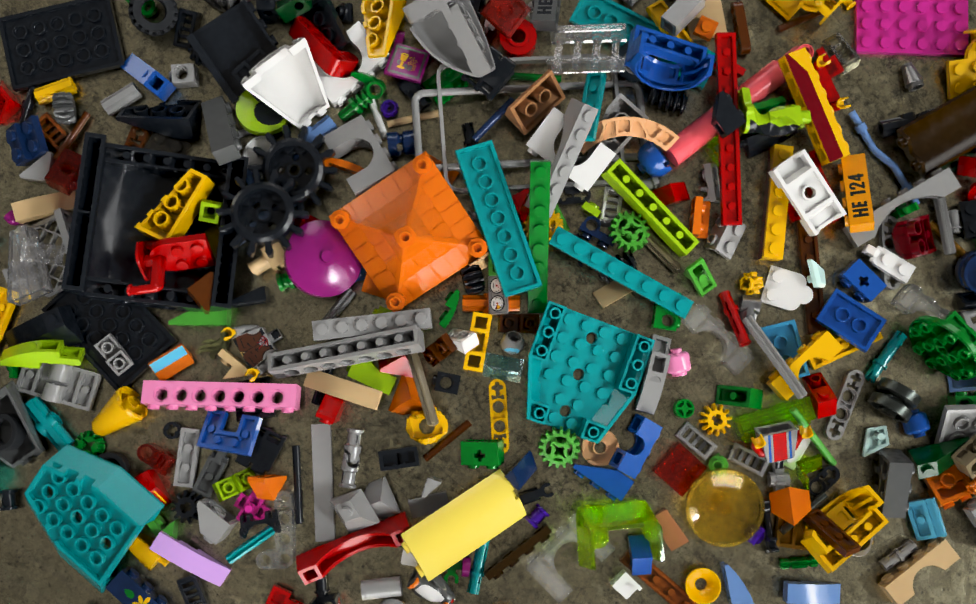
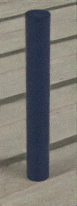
M510 97L481 126L471 139L477 143L505 114L507 107L515 100Z

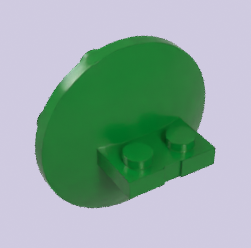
M955 310L951 311L944 319L925 315L917 317L910 324L908 332L913 345L912 350L918 355H922L924 351L929 354L930 357L925 361V364L930 369H936L956 381L960 379L968 380L976 376V332L965 323L966 321Z

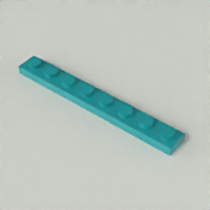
M559 226L549 241L551 246L683 319L686 318L694 301Z

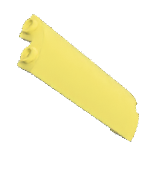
M501 469L401 534L403 539L401 545L407 554L410 552L415 558L418 565L415 569L421 578L425 576L428 582L527 515L520 498L516 496L513 486L504 477L505 475Z

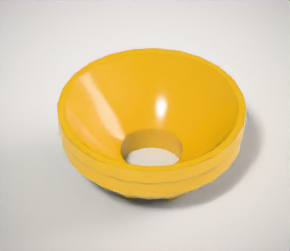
M696 568L687 575L685 590L692 601L698 604H710L718 598L721 592V582L714 571L708 568ZM697 579H705L706 586L704 589L696 588L695 582Z

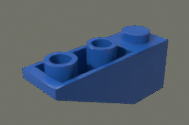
M133 53L126 59L125 64L120 66L163 102L176 89L169 80Z
M573 463L571 466L575 469L573 473L582 479L586 476L591 480L590 485L597 490L600 487L606 490L605 495L613 501L616 499L622 501L634 483L633 480L616 469Z

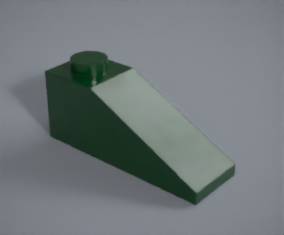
M967 436L909 450L910 460L914 463L917 478L920 480L938 476L953 466L954 462L951 456L970 438Z

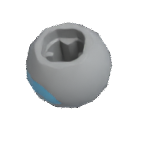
M508 331L502 336L500 345L505 353L515 355L522 351L525 341L520 333Z

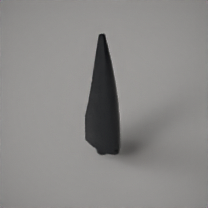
M802 129L794 131L789 136L780 137L747 133L739 136L740 148H743L747 158H751L769 150L774 144H781Z

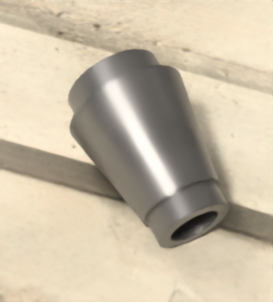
M912 62L901 66L905 88L909 92L916 91L924 86V79Z

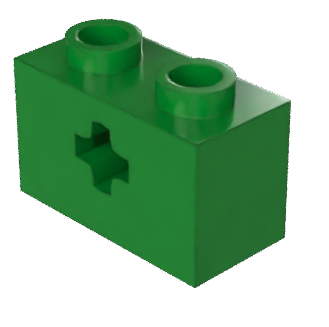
M466 439L461 441V465H468L470 469H476L479 466H486V469H497L498 466L504 463V440Z

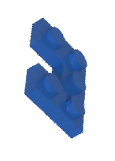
M220 410L208 411L196 446L251 457L263 419L257 416L242 414L237 432L235 433L224 431L229 413Z

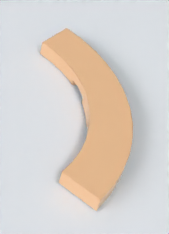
M630 116L613 117L599 121L595 141L584 142L580 152L584 155L596 144L620 136L643 138L667 151L680 137L664 125L652 120Z

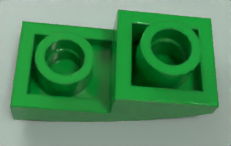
M458 289L455 292L451 290L445 298L447 301L445 306L450 310L449 312L445 310L439 317L441 321L439 325L445 330L451 323L459 304L460 291Z

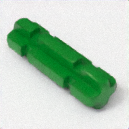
M813 556L779 559V567L782 570L818 566V562Z

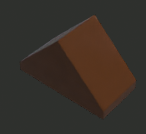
M209 272L187 288V293L205 314L210 312L214 272Z

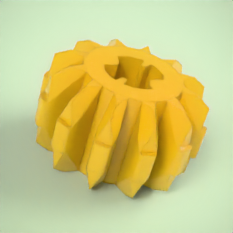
M712 403L711 409L708 406H704L706 413H699L704 419H699L698 422L704 423L701 429H708V435H711L713 432L715 436H719L720 432L725 434L726 429L724 427H731L727 420H732V417H726L730 411L728 409L723 410L722 404H719L717 407L715 403ZM713 416L719 420L718 423H714L712 420Z

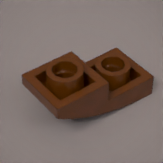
M539 314L498 315V333H506L508 331L527 334L537 333Z
M445 333L429 345L423 354L425 360L434 367L458 348L449 335Z

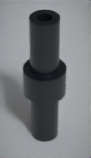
M29 87L26 99L22 101L19 123L24 122L29 117L30 111H33L35 105L33 103L35 98L33 92L36 89L35 87Z

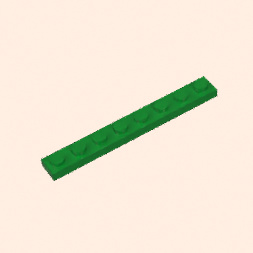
M530 160L529 248L542 286L528 291V313H544L547 305L550 160Z

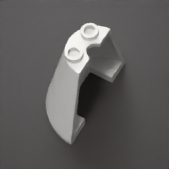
M304 37L293 40V45L291 46L284 44L274 50L249 71V77L245 76L241 81L242 86L299 129H301L302 125L308 127L312 123L311 119L314 116L321 117L327 112L326 109L330 107L310 48Z

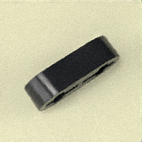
M564 187L563 192L565 195H571V197L566 198L565 201L559 198L557 204L560 206L583 205L585 201L588 202L591 198V192L584 189L583 193L587 194L584 200H581V197H574V195L580 193V190L576 187Z

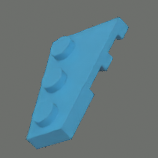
M795 319L761 327L784 361L798 354L796 351L802 346ZM807 362L801 366L799 378L810 375Z

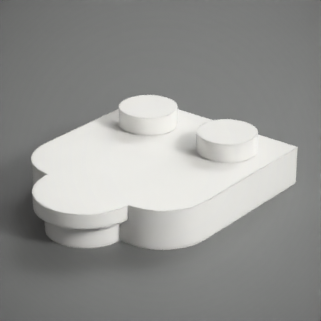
M771 265L760 299L762 303L793 311L800 304L809 303L813 298V291L809 286H806L807 281L802 274Z

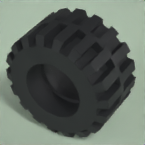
M130 0L128 7L129 18L138 31L143 32L145 35L161 36L175 26L179 14L176 1L156 0L163 5L165 16L160 22L151 23L143 17L141 11L143 4L148 0Z

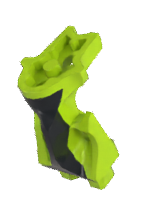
M742 87L738 90V109L744 113V119L746 120L739 127L743 134L759 133L763 136L772 137L789 136L794 131L803 129L805 124L811 122L810 110L801 111L800 105L778 106L766 114H760L752 104L750 89Z

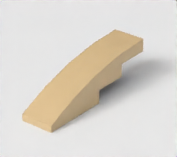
M322 371L307 373L303 384L305 387L374 410L378 409L383 391Z

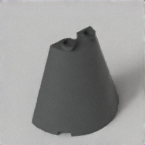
M13 380L0 388V413L17 414L27 434L19 448L0 451V460L15 468L19 464L24 466L32 460V455L37 457L46 449L40 441ZM8 420L3 423L0 430L1 439L4 443H8L12 437V425Z

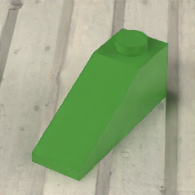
M232 308L225 311L209 312V314L188 311L169 320L168 325L231 326Z

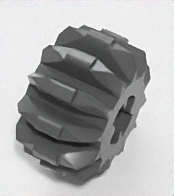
M70 92L54 93L52 105L56 122L64 125L75 123L77 112L74 96Z

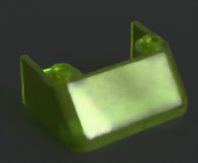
M636 499L585 504L577 509L576 527L579 566L596 570L595 549L603 548L607 545L609 540L608 531L643 527V535L650 543L652 559L661 562L665 561L663 530L646 501Z

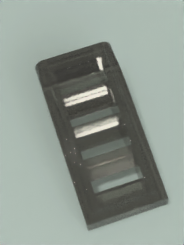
M839 32L823 40L822 43L829 55H835L844 69L843 75L858 67L861 60L860 56ZM836 41L839 42V43L836 44L835 46H832V45H831V44H833V43L836 42Z

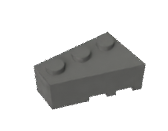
M882 448L876 451V454H880V466H876V472H880L879 485L875 484V492L884 501L878 507V510L885 518H905L906 511L909 510L908 498L909 493L912 491L911 478L915 473V466L900 449Z

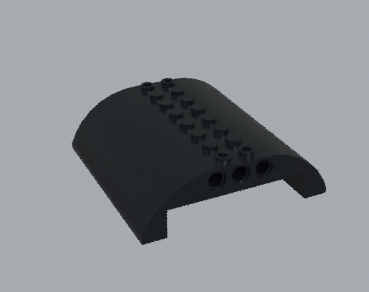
M85 132L61 289L78 296L111 303L203 312L187 293V288L209 272H214L210 312L230 310L238 248L234 250L230 246V242L238 233L234 230L222 235L219 231V227L231 222L230 217H220L219 224L198 221V212L185 236L206 234L215 258V266L165 271L164 287L155 293L128 296L126 288L129 284L138 286L150 284L151 277L149 281H145L135 258L136 242L151 241L153 239L135 228L138 222L141 223L147 217L146 214L151 209L154 210L162 202V197L165 194L168 195L174 189L173 186L190 168L208 176L215 184L207 200L222 202V208H230L232 202L227 201L221 193L225 190L233 195H237L241 190L236 185L234 179L237 176L246 185L249 157L241 156L242 158L219 166L216 159L108 143L107 135ZM209 207L208 211L214 213L215 209Z

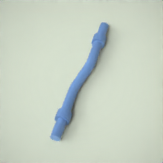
M853 110L848 113L855 125L854 129L857 134L860 133L871 153L891 168L901 185L900 189L902 190L907 187L910 190L913 188L911 182L908 183L898 164L877 148L867 131V125L861 121L856 111ZM919 199L910 200L912 204L915 202L920 204Z

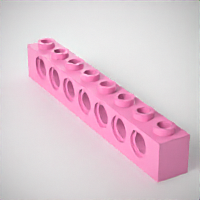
M143 380L141 404L146 405L147 409L159 410L160 407H166L167 410H178L179 407H186L185 410L197 411L198 408H205V411H217V408H224V411L236 412V409H243V412H255V409H262V412L274 413V410H282V413H293L294 410H300L301 387L298 384ZM167 391V397L162 400V394ZM186 392V398L181 401V394ZM205 392L206 396L204 400L200 401V394ZM221 393H224V399L219 402L218 396ZM243 393L244 399L241 402H237L238 395ZM259 394H263V400L257 403L256 397ZM282 394V401L280 403H276V396Z

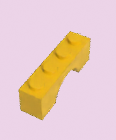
M828 330L817 331L811 336V342L807 345L803 344L797 349L796 352L798 354L793 358L789 357L785 360L798 380L800 368L806 361L812 358L830 361L844 348ZM777 370L768 376L769 380L766 384L781 400L787 401L794 395Z

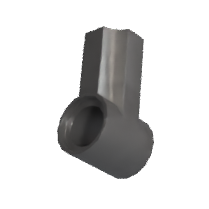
M744 295L740 296L738 312L742 322L748 315H752L756 320L761 310V299ZM744 325L747 334L752 335L747 329V327Z

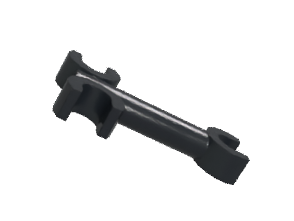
M770 501L759 502L766 538L763 539V542L766 544L765 553L779 552L780 550L776 545L778 538L773 535Z

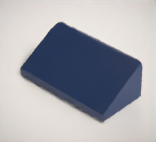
M529 450L504 476L518 491L537 470L532 452Z

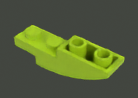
M64 340L29 341L3 350L0 357V366L40 369L42 363L81 366L85 355V348L64 346Z

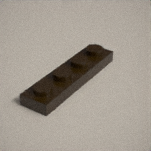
M545 523L486 569L484 574L490 581L492 578L498 579L504 573L503 570L509 566L511 568L520 561L518 559L520 556L530 554L535 549L534 545L538 542L542 544L550 538L549 534L552 532L548 525Z

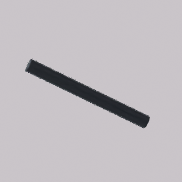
M300 445L292 446L296 524H303Z

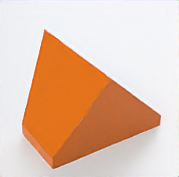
M401 376L388 409L389 411L400 415L411 414V411L423 410L413 378Z
M787 487L769 493L771 513L793 526L812 511L809 490Z

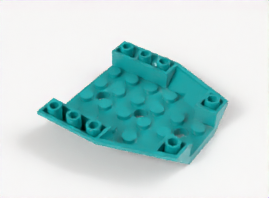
M548 300L528 355L526 419L557 429L562 426L563 431L570 428L571 434L576 433L578 437L598 444L636 396L655 340L629 332ZM592 332L595 334V341L588 343L586 336ZM576 369H581L582 371L580 379L573 377V372ZM564 405H567L569 407V413L565 416H562L560 414V408Z
M69 444L65 445L42 465L24 493L29 507L58 554L100 593H104L107 585L114 579L111 573L144 526L155 520L165 506L121 466ZM48 486L52 488L53 495L48 493ZM77 512L82 516L81 521L77 519ZM105 538L110 540L111 547L106 545Z

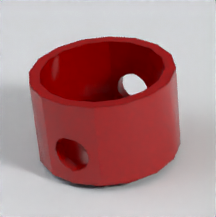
M515 18L510 19L502 26L499 34V47L503 56L508 58L531 57L535 51L537 34L532 23L526 19ZM515 30H522L526 36L525 40L521 43H515L511 39V33Z

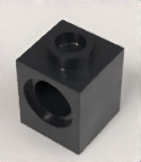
M438 371L437 375H433L431 386H435V391L458 395L461 376ZM448 377L451 379V386L449 388L441 386L442 378Z

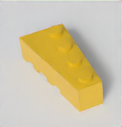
M190 168L173 186L174 189L168 195L165 194L161 199L162 202L154 210L151 209L146 214L147 217L141 223L138 222L135 228L145 236L157 241L165 238L185 236L200 211L201 201L207 199L215 184L208 176Z

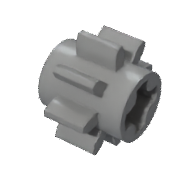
M772 468L773 472L767 473L768 486L773 487V490L777 491L790 486L789 472H784V468Z

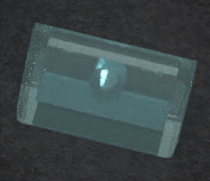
M487 353L483 376L520 383L524 360Z

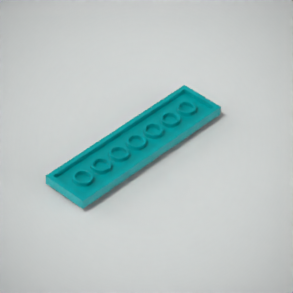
M580 0L569 20L573 25L618 48H621L623 44L629 41L630 32L636 24L661 32L654 21L612 0ZM707 49L706 56L708 54L715 55L714 52ZM658 57L659 61L676 64L675 62ZM681 68L679 69V74H678V78H679V79H680V75H681ZM708 78L702 83H700L696 88L702 90Z
M492 140L455 150V155L484 240L487 243V249L504 298L541 287L542 282Z

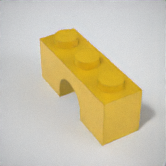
M473 311L470 331L477 334L479 344L466 353L463 370L482 373L492 321L491 314Z

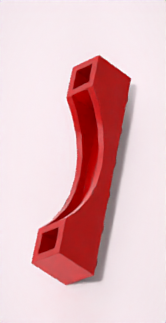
M404 511L382 520L378 524L360 529L296 556L297 573L303 583L307 585L324 578L337 564L360 551L375 547H400L403 542L401 534L410 529L412 524Z

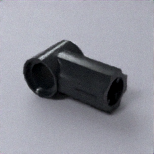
M402 79L396 83L400 91L410 101H412V97L417 91L423 90L421 84ZM422 97L419 100V112L426 110L432 104V100L429 97Z
M915 112L879 121L877 127L878 134L881 138L897 135L896 130L916 119Z

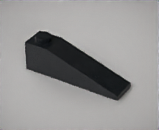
M178 100L177 104L166 105V102H162L150 108L148 105L124 107L116 116V120L171 138L191 140L196 137L200 130L202 100Z
M70 305L51 309L4 333L8 347L29 341L51 339L64 340V346L69 347L84 342Z

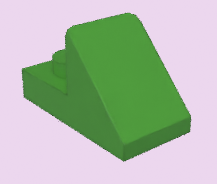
M702 257L688 266L683 273L684 276L692 281L697 293L702 297L717 286Z
M158 514L155 520L147 524L156 537L160 531H164L177 540L180 519L173 521L166 527L164 518Z

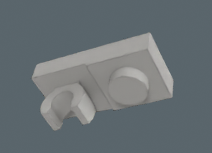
M713 163L703 164L702 176L708 188H700L701 192L707 191L708 193L707 197L703 198V201L719 203L720 183L717 165Z

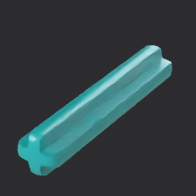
M268 525L225 556L228 563H234L275 534L274 529Z

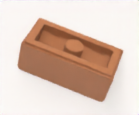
M663 508L649 518L671 551L689 542L667 509Z

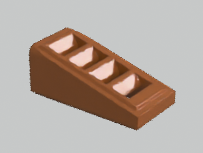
M46 112L39 118L41 127L49 120L52 123L45 129L42 128V131L47 141L58 151L60 146L57 143L64 137L67 138L69 134L56 122L50 113ZM55 126L56 129L48 135L47 132ZM60 131L62 134L53 140L52 137Z

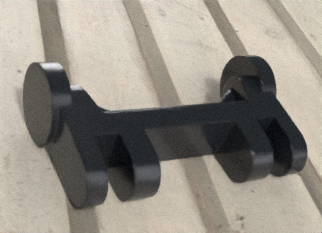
M276 509L272 510V515L270 510L265 511V519L253 521L252 514H247L246 517L245 515H240V538L246 539L249 530L254 525L267 524L274 529L276 534L280 533L281 524L278 519V511Z

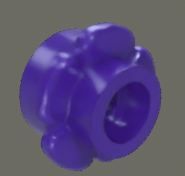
M388 99L380 105V111L384 117L390 118L397 115L398 104L395 101Z

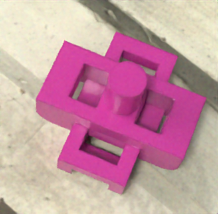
M253 490L250 495L241 492L233 505L240 509L236 517L239 521L240 515L252 514L253 520L254 518L257 520L265 519V511H269L271 508L264 504L265 500L257 499Z

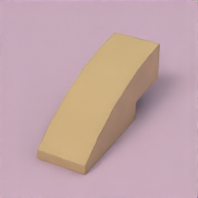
M76 191L52 193L11 203L15 221L24 224L38 219L44 220L54 215V210L58 208L71 212L74 209Z

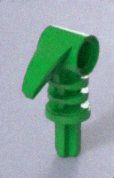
M353 71L351 76L363 82L365 87L360 90L361 94L357 93L355 95L356 98L350 97L348 99L349 104L338 113L340 119L345 122L355 113H363V107L367 108L368 103L372 104V99L380 98L386 91V85L382 80L368 73ZM373 84H377L380 87L381 91L379 94L372 91Z

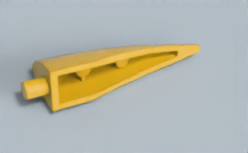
M140 532L128 550L149 571L158 562L166 567L170 561L149 549L155 539Z

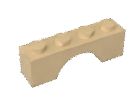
M941 537L929 539L926 542V546L913 552L911 558L903 563L900 562L896 566L897 569L892 573L885 574L881 578L882 581L878 585L893 604H904L915 595L913 580L920 569L933 565L946 570L960 559L946 539Z

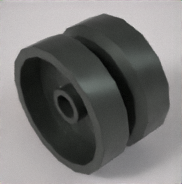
M882 377L877 384V389L880 392H873L868 399V403L883 414L897 421L908 423L913 414L909 408H917L922 398L907 386L890 378Z

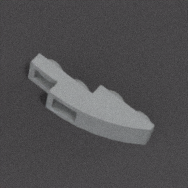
M656 334L651 335V339L655 340L639 385L635 406L636 411L651 415L655 414L671 357L668 354L672 339Z

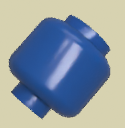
M919 409L911 410L913 414L908 423L901 422L905 434L913 435L914 438L926 436L925 432L931 428L927 414Z

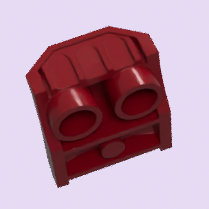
M929 214L896 223L892 231L895 251L903 259H913L937 251L933 241Z

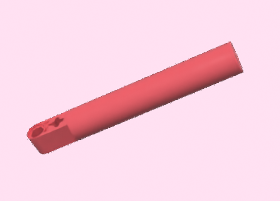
M803 44L793 47L784 55L806 47L807 52L810 53L812 58L814 50L811 45ZM772 60L738 86V90L742 87L750 89L752 104L761 102L786 82L778 60ZM713 107L679 132L677 135L680 138L667 151L662 149L667 159L673 165L679 166L718 135V132L711 124Z

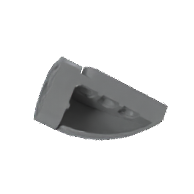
M415 0L402 8L410 25H412L410 31L414 37L438 61L453 70L473 77H483L495 70V63L488 41L470 0Z

